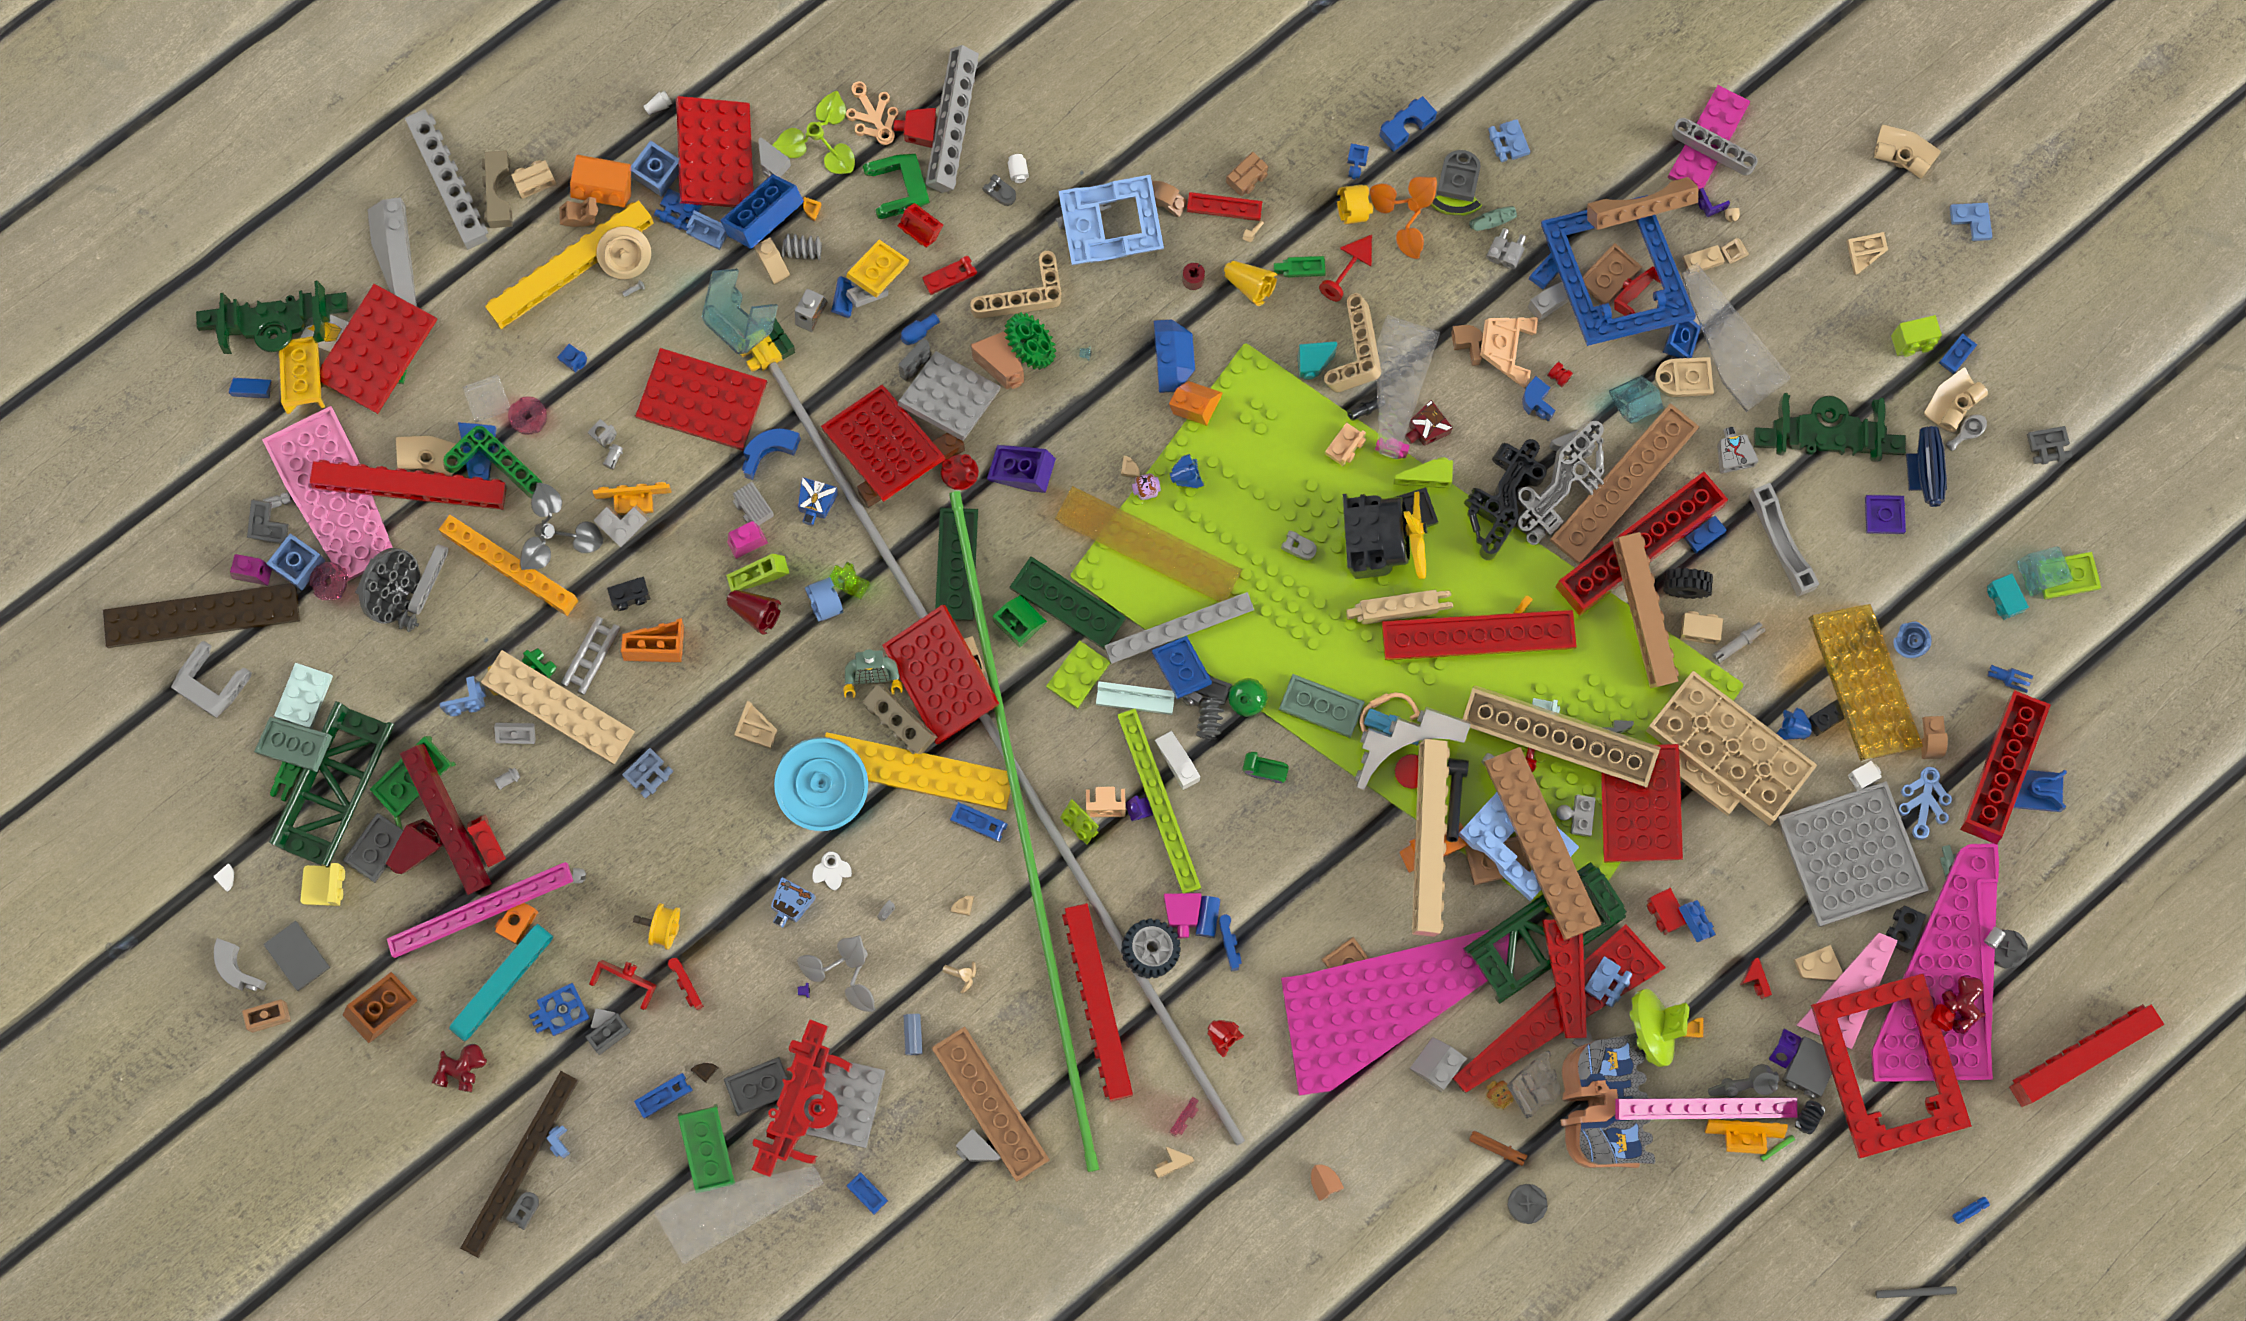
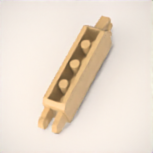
M1431 590L1362 600L1359 604H1355V608L1346 610L1347 620L1358 619V622H1362V624H1371L1433 615L1438 613V610L1453 607L1452 602L1438 603V599L1451 596V592L1448 590L1440 592Z

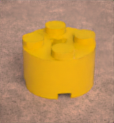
M1361 184L1340 187L1338 189L1337 196H1341L1340 201H1337L1339 217L1341 221H1344L1343 224L1366 222L1369 219V214L1373 213L1372 203H1369L1368 186Z

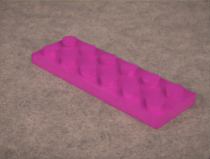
M1717 85L1697 124L1730 141L1751 101ZM1694 136L1697 140H1702L1700 136ZM1685 144L1667 178L1674 181L1689 177L1698 186L1699 191V189L1705 187L1718 161ZM1714 144L1711 145L1712 148L1718 149V146Z

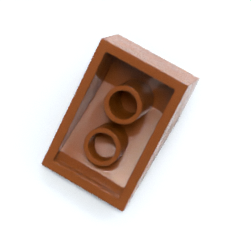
M390 972L349 1003L343 1012V1016L370 1043L387 1030L418 1000Z

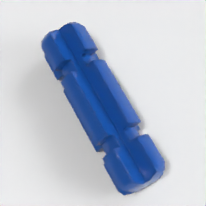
M1981 1197L1977 1202L1975 1201L1961 1209V1212L1958 1211L1953 1214L1952 1217L1957 1224H1960L1965 1219H1969L1979 1213L1981 1209L1989 1207L1990 1203L1986 1197Z

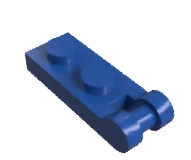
M959 802L950 821L989 837L996 842L1001 841V834L1008 825L999 819ZM991 824L996 826L994 832L989 830Z
M1224 914L1220 917L1219 926L1232 972L1239 970V964H1242L1240 953L1235 951L1234 945H1237L1235 934L1230 932L1231 917Z
M683 1073L634 1101L644 1119L693 1091L691 1086L687 1085L686 1077ZM676 1084H678L681 1089L677 1092H675V1090L673 1089V1086H675Z

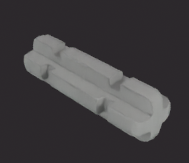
M288 492L282 493L281 496L276 495L263 499V501L272 502V508L282 506V503L285 505L292 502Z

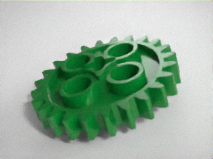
M1016 313L1005 324L1007 328L1004 330L1007 334L1005 339L1009 340L1007 345L1012 346L1011 352L1016 353V358H1021L1022 364L1026 362L1027 367L1032 365L1034 370L1036 368L1039 370L1045 369L1056 357L1054 354L1056 349L1053 348L1056 344L1051 342L1053 337L1048 335L1049 330L1044 329V324H1039V319L1034 320L1033 315L1029 317L1027 313Z

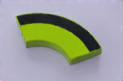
M1438 195L1434 198L1431 206L1446 215L1464 216L1479 210L1482 204L1475 197L1473 202Z

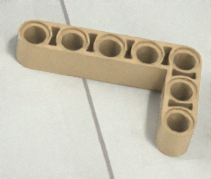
M1044 251L1039 256L1042 287L975 297L970 305L972 315L975 318L981 319L1058 307L1061 303V287L1054 253ZM1049 259L1052 263L1044 264L1043 261ZM1047 277L1055 278L1052 282H1048L1045 279ZM1051 294H1055L1058 297L1056 299H1050L1048 296ZM1032 297L1039 298L1037 302H1032L1030 299ZM1015 299L1021 301L1018 305H1014L1011 302ZM996 302L1002 303V306L997 308L994 307L993 304ZM982 305L984 308L976 310L975 306Z
M1358 293L1350 295L1347 299L1357 361L1327 371L1324 381L1334 392H1342L1374 381L1381 375L1370 308L1365 299Z

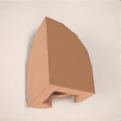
M1322 1164L1313 1167L1311 1184L1319 1201L1328 1198L1332 1193H1337L1344 1189L1339 1177L1331 1168Z

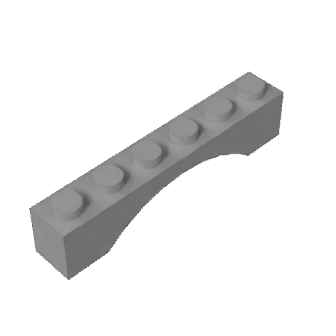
M1771 483L1753 489L1749 498L1797 597L1814 591L1819 586V582L1811 566L1803 558L1789 533L1779 500Z

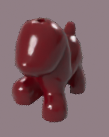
M1961 976L1957 982L1959 993L1955 995L1952 990H1947L1941 996L1945 1001L1944 1004L1950 1009L1952 1014L1957 1011L1961 1015V1018L1954 1019L1952 1029L1956 1033L1965 1034L1980 1018L1985 1017L1986 1013L1980 1012L1974 1005V1001L1983 993V982L1976 977Z
M477 1044L464 1046L458 1060L448 1057L444 1051H441V1059L438 1063V1070L432 1079V1084L447 1088L449 1075L459 1081L458 1090L472 1093V1084H475L476 1076L470 1071L482 1068L487 1063L481 1047Z

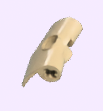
M1882 125L1875 147L1874 158L1892 162L1899 168L1904 167L1922 179L1941 151L1914 132ZM1900 154L1904 155L1907 159H1903Z
M1963 368L1937 388L1924 411V415L1941 428L1949 432H1955L1967 410L1988 395V391L1982 383H1974L1966 369ZM1957 402H1961L1964 407H1960Z
M433 436L396 437L397 468L405 470L419 469L426 473L434 471L435 473H443L445 476H453L454 473H449L444 469L443 459L446 453L456 444ZM455 459L447 461V464L450 466H454L457 463Z

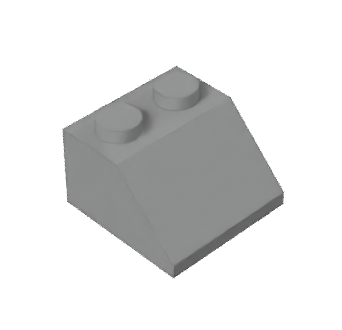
M1432 1037L1410 1067V1070L1442 1092L1467 1058L1451 1046Z

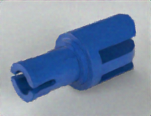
M932 313V315L921 322L914 321L902 330V342L905 345L917 343L927 336V331L936 324H939L940 320L935 313Z
M1991 665L1990 669L1997 673L1988 671L1987 675L1988 677L2004 681L2005 686L2027 693L2028 689L2011 684L2012 681L2026 686H2030L2031 682L2015 677V674L2029 679H2033L2034 676L2013 668L2005 670Z

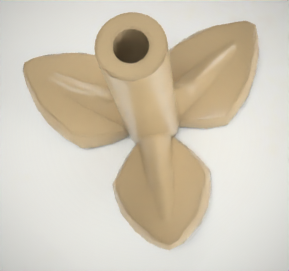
M973 961L972 968L961 969L945 965L943 972L959 977L965 982L960 992L963 994L973 984L972 977L974 978L976 975V964Z

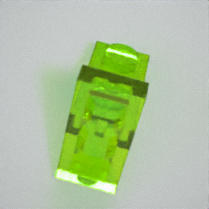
M846 562L843 568L835 565L829 576L834 587L860 600L870 585L869 581L856 575L854 565Z

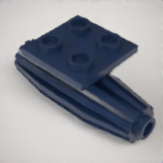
M1927 426L1919 430L1917 453L1906 454L1908 490L1922 491L1925 503L1929 504L1930 507H1938L1945 501V492L1947 490L1945 450L1939 427Z

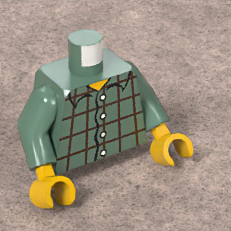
M867 649L864 652H857L855 659L851 660L845 667V683L847 685L843 688L844 697L846 698V693L849 691L852 692L853 698L855 697L853 683L856 685L889 682L893 680L891 685L892 694H895V687H898L902 693L903 683L898 680L900 677L896 662L885 656L881 650L873 651Z

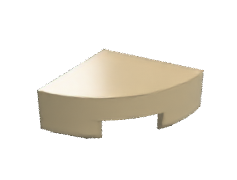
M1124 456L1121 475L1136 478L1140 476L1137 464L1130 457Z
M965 896L956 901L951 908V912L970 916L974 896Z

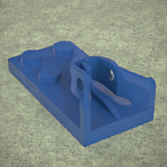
M2027 770L2013 808L2062 812L2065 810L2066 805L2063 804V776L2067 774V770H2063L2060 773Z

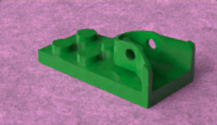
M424 736L416 744L425 745L439 776L449 767L456 765L455 762H450L432 743L431 736ZM402 758L369 789L395 818L399 817L420 796Z
M714 1104L713 1107L689 1113H678L679 1125L696 1194L735 1184L718 1105Z

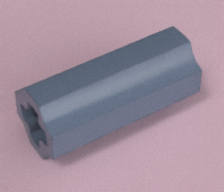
M920 1014L903 1015L905 1054L910 1056L921 1055L923 1053Z

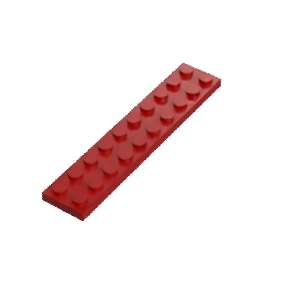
M1573 610L1382 621L1385 660L1576 649L1577 647Z

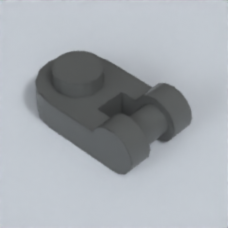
M993 174L990 178L991 181L985 184L982 190L1004 206L1012 205L1016 200L1015 190L1002 181L1000 177ZM995 186L1000 188L998 192L994 190Z
M531 1192L523 1193L509 1213L507 1221L515 1222L519 1225V1228L525 1230L538 1209V1196ZM520 1210L526 1212L523 1218L518 1215Z

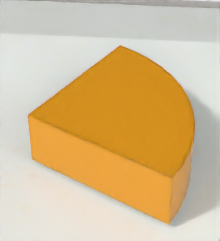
M804 197V212L811 220L815 221L822 204L821 202Z
M1528 595L1525 596L1520 605L1514 610V613H1523L1533 599Z
M1697 1018L1689 1022L1687 1034L1682 1037L1703 1038V1018Z

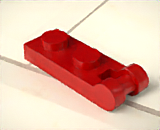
M965 256L955 263L922 277L930 296L976 275L977 270L975 267H972L970 257ZM965 267L966 271L961 273L960 268Z
M671 958L668 966L673 972L677 973L679 979L676 981L680 989L686 990L688 996L685 998L689 1006H694L696 1010L704 1007L680 961L677 958Z

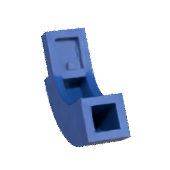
M772 429L753 438L743 452L745 459H748L745 460L742 468L745 478L753 480L761 459L770 452L780 451L794 456L801 440L800 434L788 429Z

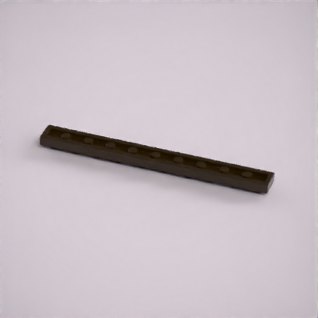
M560 1071L460 1249L477 1258L480 1257L579 1080Z

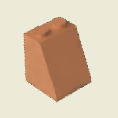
M1004 331L971 344L973 360L1006 389H1015L1022 385L1024 382L1023 368L1019 359L1016 358V353L1011 352L1012 346L1007 345L1009 340L1005 339L1007 334Z

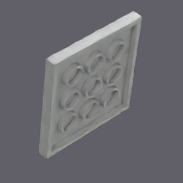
M935 351L900 398L898 406L964 441L998 394L1001 386Z
M827 1062L825 1074H823L826 1078L824 1089L831 1092L836 1098L838 1114L829 1126L820 1129L809 1127L806 1135L867 1148L886 1071L852 1063L853 1065L849 1073L843 1068ZM813 1095L806 1101L804 1111L809 1120H814V1117L808 1111L809 1103L817 1098L822 1099L823 1095ZM815 1105L814 1107L815 1112H820L822 1109L820 1105Z

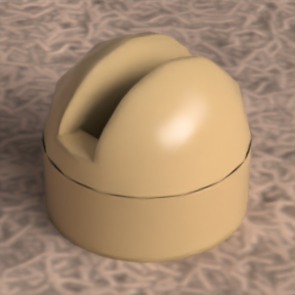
M1739 208L1724 210L1727 221L1732 222L1739 219Z

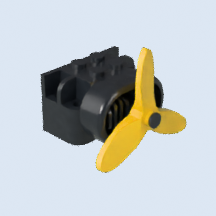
M1419 491L1414 492L1412 515L1406 510L1402 497L1382 499L1378 495L1366 496L1361 494L1360 497L1349 498L1347 494H1343L1347 568L1355 579L1385 576L1392 571L1393 566L1408 564L1410 560V543L1417 576L1419 579H1425L1426 558L1423 534H1428V527L1426 522H1421Z

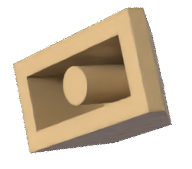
M771 238L754 246L756 255L773 284L790 276Z

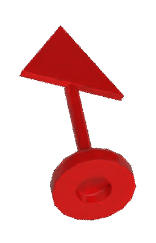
M1372 234L1340 247L1341 250L1353 256V258L1335 282L1324 280L1319 285L1321 293L1326 298L1335 302L1342 299L1344 293L1339 284L1357 259L1370 267L1372 266Z

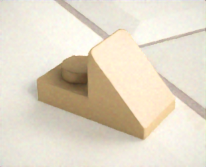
M1166 1147L1165 1149L1171 1162L1168 1163L1166 1160L1157 1164V1169L1154 1170V1173L1158 1179L1193 1163L1194 1159L1189 1155Z

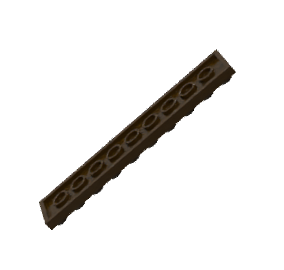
M292 583L103 610L107 648L300 621L297 587Z

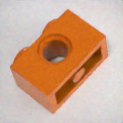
M526 903L506 910L507 912L504 917L499 918L495 925V932L517 946L538 914L535 908ZM518 916L520 918L519 923L511 925V919Z

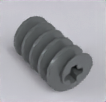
M1205 697L1202 698L1204 701L1200 703L1203 708L1199 710L1202 716L1198 718L1201 723L1197 725L1200 731L1196 732V736L1215 740L1217 739L1215 735L1221 734L1216 728L1222 727V724L1217 723V720H1223V717L1219 716L1218 713L1224 712V709L1219 708V706L1225 705V702L1216 698Z

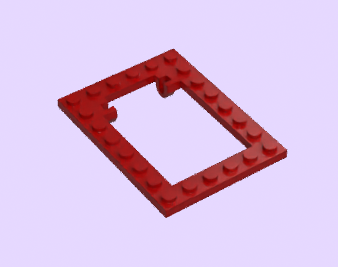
M1924 974L1811 1005L1858 1159L1972 1127L1941 1028L1932 1022L1935 1009ZM1909 998L1939 1094L1926 1097L1925 1099L1927 1112L1932 1117L1886 1130L1885 1124L1881 1125L1879 1122V1117H1882L1880 1111L1869 1114L1866 1112L1837 1018Z

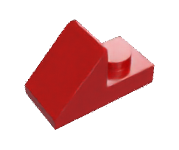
M1755 958L1751 961L1740 986L1754 981L1755 993L1757 996L1760 995L1762 1000L1770 997L1772 992L1760 959Z

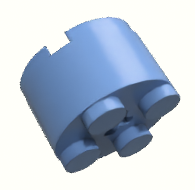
M830 577L805 587L818 622L843 613L840 599L833 588L834 584Z

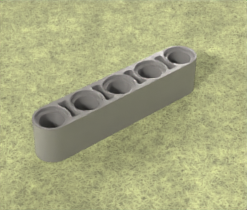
M1680 118L1676 121L1672 130V135L1676 140L1742 175H1750L1754 171L1758 161L1753 153L1686 118ZM1678 127H1682L1686 131L1682 132L1678 129ZM1694 136H1700L1702 140H1697ZM1714 144L1718 146V149L1712 148L1711 145ZM1727 153H1731L1735 157L1731 158L1727 155ZM1744 162H1749L1751 166H1746Z

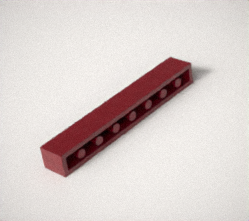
M416 745L400 753L467 894L475 893L491 885L492 883L425 745Z

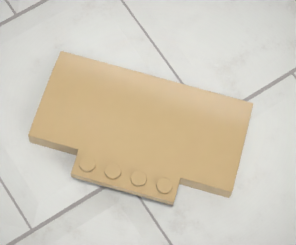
M1692 671L1646 730L1663 745L1679 744L1680 780L1727 816L1740 803L1769 826L1777 819L1817 766V764L1694 671Z

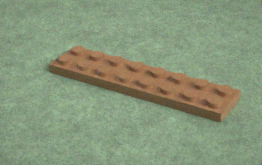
M966 1027L961 1028L932 1047L933 1052L1016 1182L1050 1161Z

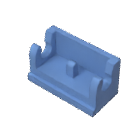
M695 210L686 226L688 228L687 235L719 250L728 236L722 223Z

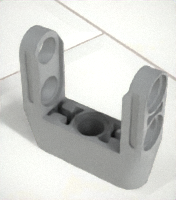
M202 641L179 670L171 688L217 718L232 704L249 681L252 673L246 668L237 671L222 692L217 695L193 679L210 655L211 645Z

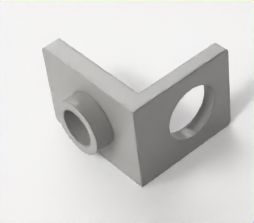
M601 419L588 431V434L603 447L610 444L617 435L615 428L612 425L608 426ZM597 428H605L606 430L599 437L596 436Z

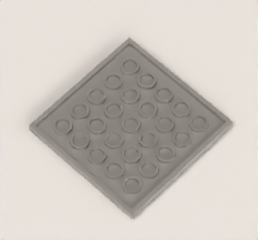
M1887 781L1777 817L1818 927L1929 891Z

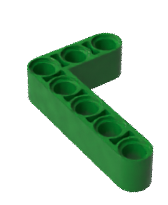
M483 426L474 427L444 456V469L449 473H456L480 451L531 499L534 492L529 488L537 483H542L532 471ZM482 433L485 437L482 440H477L474 435ZM463 446H468L471 451L464 453L460 449ZM495 446L498 448V451L491 453L488 448ZM455 459L458 463L450 466L447 464V461ZM509 459L512 461V464L505 466L502 464V461ZM518 472H523L526 475V477L524 479H518L516 477V474Z

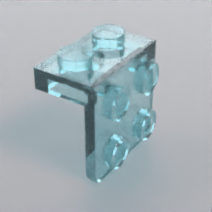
M2058 546L2027 554L2017 561L2018 569L2023 576L2025 587L2029 591L2030 596L2038 595L2045 589L2069 583L2073 579L2062 550Z

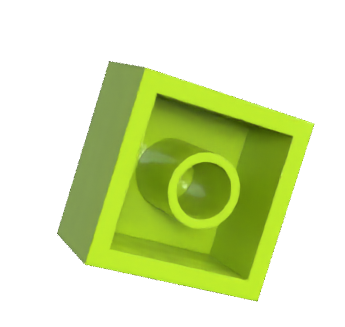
M1936 315L1900 323L1891 335L1897 356L1904 355V357L1912 356L1918 351L1925 353L1933 350V347L1942 337Z

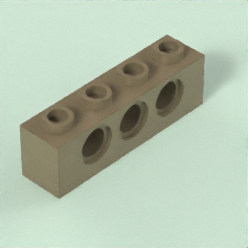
M878 684L864 699L863 702L867 705L865 708L871 714H876L883 726L886 728L890 727L894 731L892 734L899 741L903 740L907 744L906 748L911 753H924L937 738L884 685ZM884 703H887L889 706L886 713L882 710ZM901 716L902 723L898 726L896 718ZM911 729H914L916 732L913 739L909 736Z

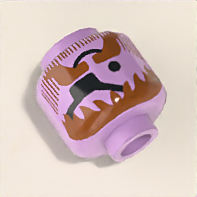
M1152 473L1137 476L1135 484H1132L1133 493L1138 495L1140 500L1155 498L1158 492L1161 491L1159 479Z

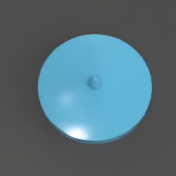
M827 737L810 738L793 746L780 760L774 778L775 795L781 810L792 822L809 830L829 831L850 822L863 807L868 792L867 772L859 755L847 744Z

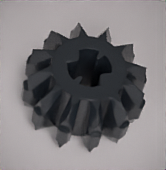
M1807 1101L1796 1119L1795 1127L1803 1133L1812 1134L1824 1115L1825 1107L1816 1101Z

